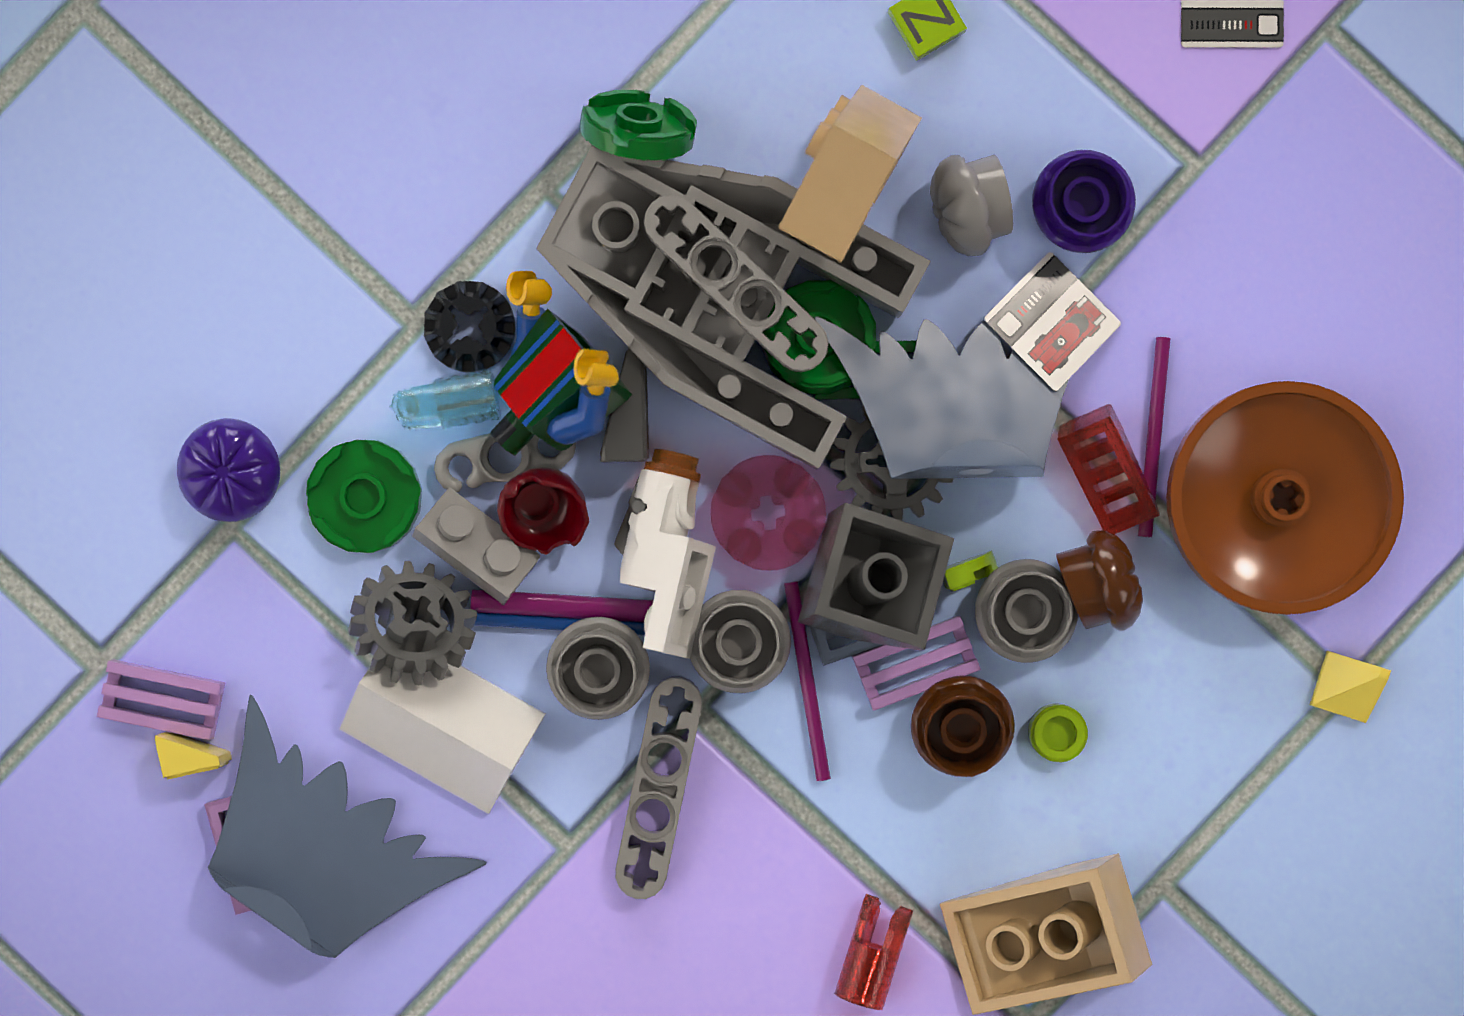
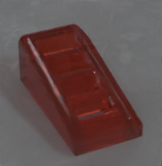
M1111 404L1104 405L1065 422L1059 427L1057 440L1103 530L1117 534L1160 516L1158 506ZM1103 432L1107 436L1084 447L1080 444V442ZM1110 452H1115L1116 459L1091 469L1089 461ZM1125 472L1128 480L1101 491L1098 483ZM1130 494H1136L1139 501L1110 512L1107 504Z

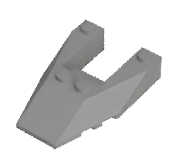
M592 145L536 247L537 251L663 385L816 470L819 469L847 416L744 361L755 339L652 243L647 236L644 224L645 213L648 207L661 196L669 194L681 196L695 206L782 289L795 265L798 264L826 280H831L841 285L855 296L858 294L864 301L896 318L903 314L931 260L863 224L843 261L839 262L778 228L798 189L777 177L757 176L729 171L726 168L704 164L700 166L672 160L624 158L602 151ZM663 209L657 215L661 222V227L657 233L662 237H665L670 232L679 236L686 243V247L677 251V253L683 259H687L694 244L709 234L703 228H699L696 236L693 237L682 225V219L685 215L683 211L678 209L675 213L669 214ZM711 247L700 254L697 267L703 277L709 280H720L730 272L732 261L725 250ZM758 287L745 292L740 302L743 314L753 321L766 320L775 304L771 293L764 288Z

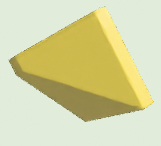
M1326 651L1309 705L1366 723L1389 679L1391 670Z

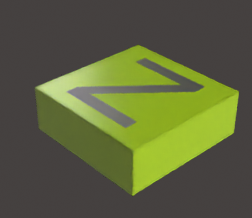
M901 0L889 7L887 11L916 61L962 35L967 30L951 0Z

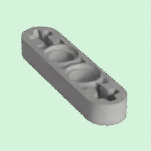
M671 194L661 196L650 204L645 213L644 224L647 236L652 243L780 364L791 371L806 372L814 369L822 362L827 353L828 340L826 332L821 325L695 206L683 197ZM663 209L669 214L675 213L678 209L683 211L685 215L682 219V225L693 237L696 236L699 228H703L709 234L694 244L687 259H683L677 253V251L686 247V243L679 236L670 232L665 237H662L657 233L661 227V222L657 215ZM707 248H722L731 257V270L727 276L720 280H709L698 271V257ZM756 287L769 291L775 301V310L772 315L762 321H753L747 318L741 311L740 306L744 293ZM786 308L796 316L787 321L786 325L798 335H802L808 330L816 337L811 345L816 354L810 360L804 355L798 356L795 360L790 358L786 352L789 350L791 343L780 331L777 332L774 341H770L763 334V332L778 323Z
M672 676L662 680L655 687L650 699L615 868V879L619 888L627 896L634 899H647L655 896L663 888L668 874L702 709V696L698 687L691 680L682 676ZM674 687L685 689L684 698L688 701H693L692 710L681 711L677 729H689L686 740L671 732H652L654 722L664 727L666 726L669 710L667 706L660 704L661 695H671ZM669 743L679 750L681 765L674 773L660 775L650 767L648 754L655 745ZM649 799H657L663 802L670 812L668 824L658 831L644 829L637 820L638 807ZM631 835L645 842L666 843L663 852L652 847L649 868L658 871L657 878H647L644 886L633 884L634 875L625 872L626 865H636L641 844H629Z

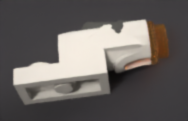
M654 449L652 461H645L644 469H641L628 501V509L614 542L615 547L623 555L619 583L655 592L653 605L648 609L644 620V632L646 635L642 648L690 659L716 546L687 537L689 530L694 529L696 495L701 479V474L696 472L699 459L674 451Z

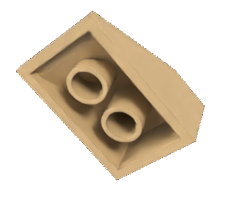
M1119 853L1065 865L940 903L972 1015L1132 983L1153 965Z

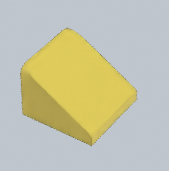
M166 731L155 735V744L163 778L167 777V780L218 769L229 764V761L232 760L231 751L181 734Z

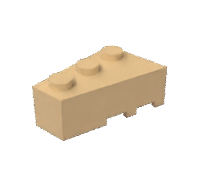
M863 85L859 87L851 99L841 95L824 122L822 121L805 151V154L814 158L778 228L842 262L865 222L871 207L877 201L922 117Z

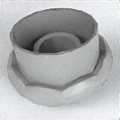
M995 154L965 163V158L960 155H950L939 163L931 179L930 196L933 202L932 210L934 216L939 220L940 233L956 252L966 256H981L986 253L992 239L1011 234L1013 231L1011 196L1003 167Z
M1020 559L1001 565L985 579L979 589L975 602V619L981 637L998 655L1015 662L1033 663L1052 657L1069 642L1077 626L1078 613L1062 573L1054 566L1039 560Z
M729 590L719 593L702 605L690 660L697 673L707 683L719 690L729 693H749L759 690L770 684L786 665L791 648L789 625L781 610L770 599L759 593L749 590Z
M605 617L581 619L566 627L551 645L546 663L549 686L556 699L567 710L580 717L603 720L619 716L631 709L646 690L650 676V661L647 650L642 648L643 642L639 636L627 625L617 620Z

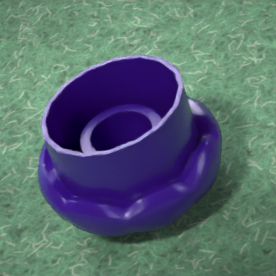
M1074 150L1053 159L1039 174L1032 194L1033 214L1042 233L1060 248L1076 253L1097 252L1117 242L1129 228L1136 206L1134 186L1126 170L1112 157L1094 150Z
M223 418L201 425L188 436L179 452L177 479L183 496L199 513L221 522H238L257 515L271 502L280 481V462L274 445L260 429L246 421Z

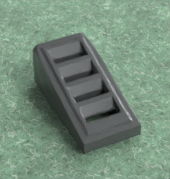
M628 347V350L625 352L619 379L633 395L609 415L600 451V462L602 463L647 462V459H649L647 367Z

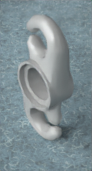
M488 433L449 443L436 456L434 471L437 481L444 489L447 490L450 487L454 491L460 492L463 486L462 482L454 478L448 468L450 461L456 456H465L470 460L472 471L466 480V484L474 489L486 482H508L516 475L533 468L548 467L560 470L574 457L576 443L567 450L559 451L557 455L550 457L540 452L538 448L540 438L534 436L522 448L519 466L512 472L500 473L489 462V452L496 443V440Z

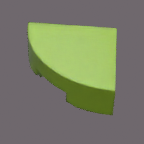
M991 550L947 566L943 580L944 587L954 592L975 584V581L988 577L998 568L993 551Z

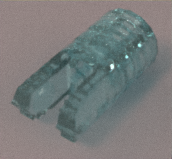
M492 369L483 370L479 373H466V375L462 376L454 375L445 379L437 378L434 379L432 384L411 387L410 390L404 388L403 391H398L395 395L393 394L392 403L389 406L396 414L397 420L402 422L403 428H408L409 430L442 426V429L445 430L455 426H468L471 423L479 424L488 420H501L498 392L494 388L495 378Z

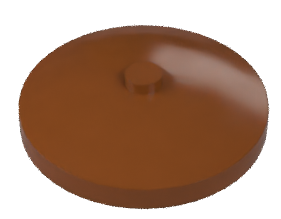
M1295 381L1270 382L1251 386L1226 396L1205 411L1190 427L1183 437L1170 467L1166 493L1167 514L1174 541L1182 557L1196 576L1211 590L1223 598L1251 610L1272 614H1303L1318 611L1345 600L1368 583L1382 567L1395 544L1401 526L1404 507L1403 480L1396 454L1388 438L1374 419L1359 405L1347 397L1319 385Z

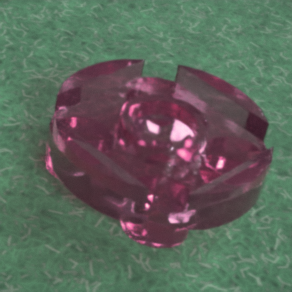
M761 455L738 463L721 479L711 502V524L719 544L734 560L757 570H779L798 563L815 547L825 526L826 505L818 482L802 466L781 456ZM771 496L774 505L784 506L785 516L776 519V528L772 530H765L762 521L752 520L751 510L760 507V497Z

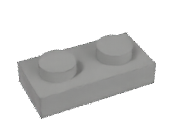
M450 487L415 527L412 534L413 538L503 605L516 591L541 557L536 551L516 546L502 532L500 524Z

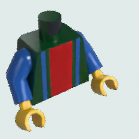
M533 271L512 272L508 276L506 283L507 296L513 305L523 307L517 310V339L510 358L494 380V388L511 410L490 431V434L500 446L514 456L534 436H537L558 451L567 450L578 441L598 435L604 428L605 418L625 403L633 394L619 379L616 368L613 365H607L609 355L606 350H594L580 332L549 309L545 311L540 307V305L547 304L552 296V288L549 283L544 279H537Z

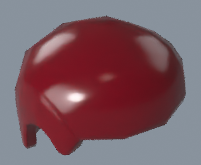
M533 468L516 475L504 485V489L500 492L497 502V513L502 532L516 546L533 551L538 550L539 553L548 555L553 549L564 544L576 546L581 542L589 524L585 496L582 490L567 473L556 468Z

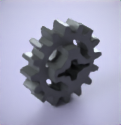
M862 406V415L865 420L860 424L848 417L844 425L851 433L849 439L835 438L832 444L839 450L844 451L842 459L830 462V469L844 470L846 476L845 479L835 486L837 491H845L852 488L856 495L850 504L861 507L866 502L871 505V511L882 514L883 510L887 509L890 510L892 518L901 521L903 519V509L908 507L917 518L924 516V507L921 501L927 498L937 504L940 503L943 498L935 488L937 483H953L954 478H927L919 490L907 497V481L909 479H891L887 467H879L878 464H866V460H875L883 455L879 441L869 452L855 453L862 436L872 428L864 406ZM870 473L881 482L885 499L868 491L860 482L857 474Z
M404 561L401 574H395L389 566L385 565L381 567L379 582L367 577L363 581L361 595H355L350 613L354 616L351 617L348 633L349 635L359 637L354 652L357 656L369 653L373 655L369 669L373 673L381 670L384 666L391 668V682L397 683L403 673H411L415 686L422 685L425 672L428 671L439 681L444 679L448 664L457 668L462 665L466 654L465 650L471 649L476 632L471 629L474 627L477 611L465 609L471 594L468 590L454 593L452 586L456 576L450 573L441 580L435 578V566L431 563H428L423 573H416L411 561ZM441 610L445 612L448 621L441 617ZM375 613L379 616L377 623L385 628L386 633L383 636L377 628Z

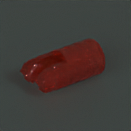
M866 894L834 994L843 1000L862 1007L883 1010L912 919L913 910L900 906L895 910L890 919L883 945L871 942L880 914L881 902L879 898Z

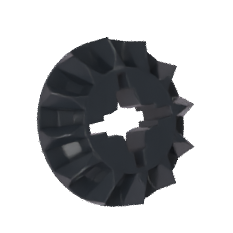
M457 281L438 291L424 312V338L429 349L436 359L456 371L471 373L493 367L506 356L514 341L516 323L509 302L498 290L483 282ZM487 307L488 311L482 315L483 319L478 324L480 331L483 333L481 336L487 343L483 346L479 340L465 336L451 344L450 341L455 337L454 333L460 327L455 320L456 316L452 310L456 308L460 313L464 312L471 317L477 312L481 313Z

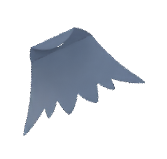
M815 317V320L826 332L830 346L841 361L860 397L879 441L891 479L1044 476L1052 432L1069 379L1059 390L1054 391L1014 350L1009 359H1007L999 335L985 321L978 325L971 334L959 356L951 341L940 328L928 319L923 320L918 331L913 359H910L903 347L884 331L879 332L880 355H877L867 345L842 328L827 320Z
M249 695L244 740L236 782L216 849L208 865V870L218 886L310 952L323 957L336 958L353 942L408 904L438 887L487 864L483 860L465 857H424L413 859L414 854L425 841V835H407L384 843L385 835L394 815L395 799L381 798L360 804L346 811L348 797L347 773L341 761L330 765L308 784L303 785V761L299 746L294 744L281 763H278L275 746L265 717L253 695Z

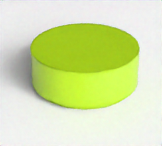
M1053 703L1043 706L1032 716L1028 727V737L1033 749L1043 758L1053 762H1066L1074 759L1082 752L1087 743L1088 729L1084 718L1078 711L1065 704Z

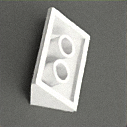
M448 664L445 678L440 681L430 671L425 672L422 685L415 686L411 673H403L397 683L391 682V668L384 666L375 673L368 669L356 688L339 730L489 814L546 713L463 666L457 668Z

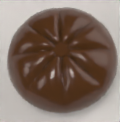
M1105 530L1092 531L1086 539L1087 545L1056 553L1058 565L1085 629L1111 623V626L1118 631H1125L1134 625L1140 616L1143 604L1139 578L1133 574L1135 572V565L1127 545L1117 535Z
M953 676L935 683L919 698L911 717V736L919 755L934 769L952 776L973 777L988 771L1006 755L1014 738L1015 720L1007 698L994 685L977 677Z

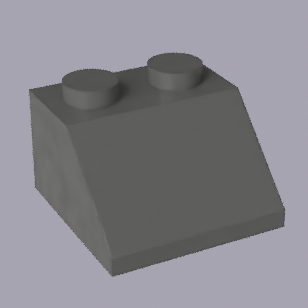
M846 502L827 515L798 623L851 640L920 651L925 650L955 538Z

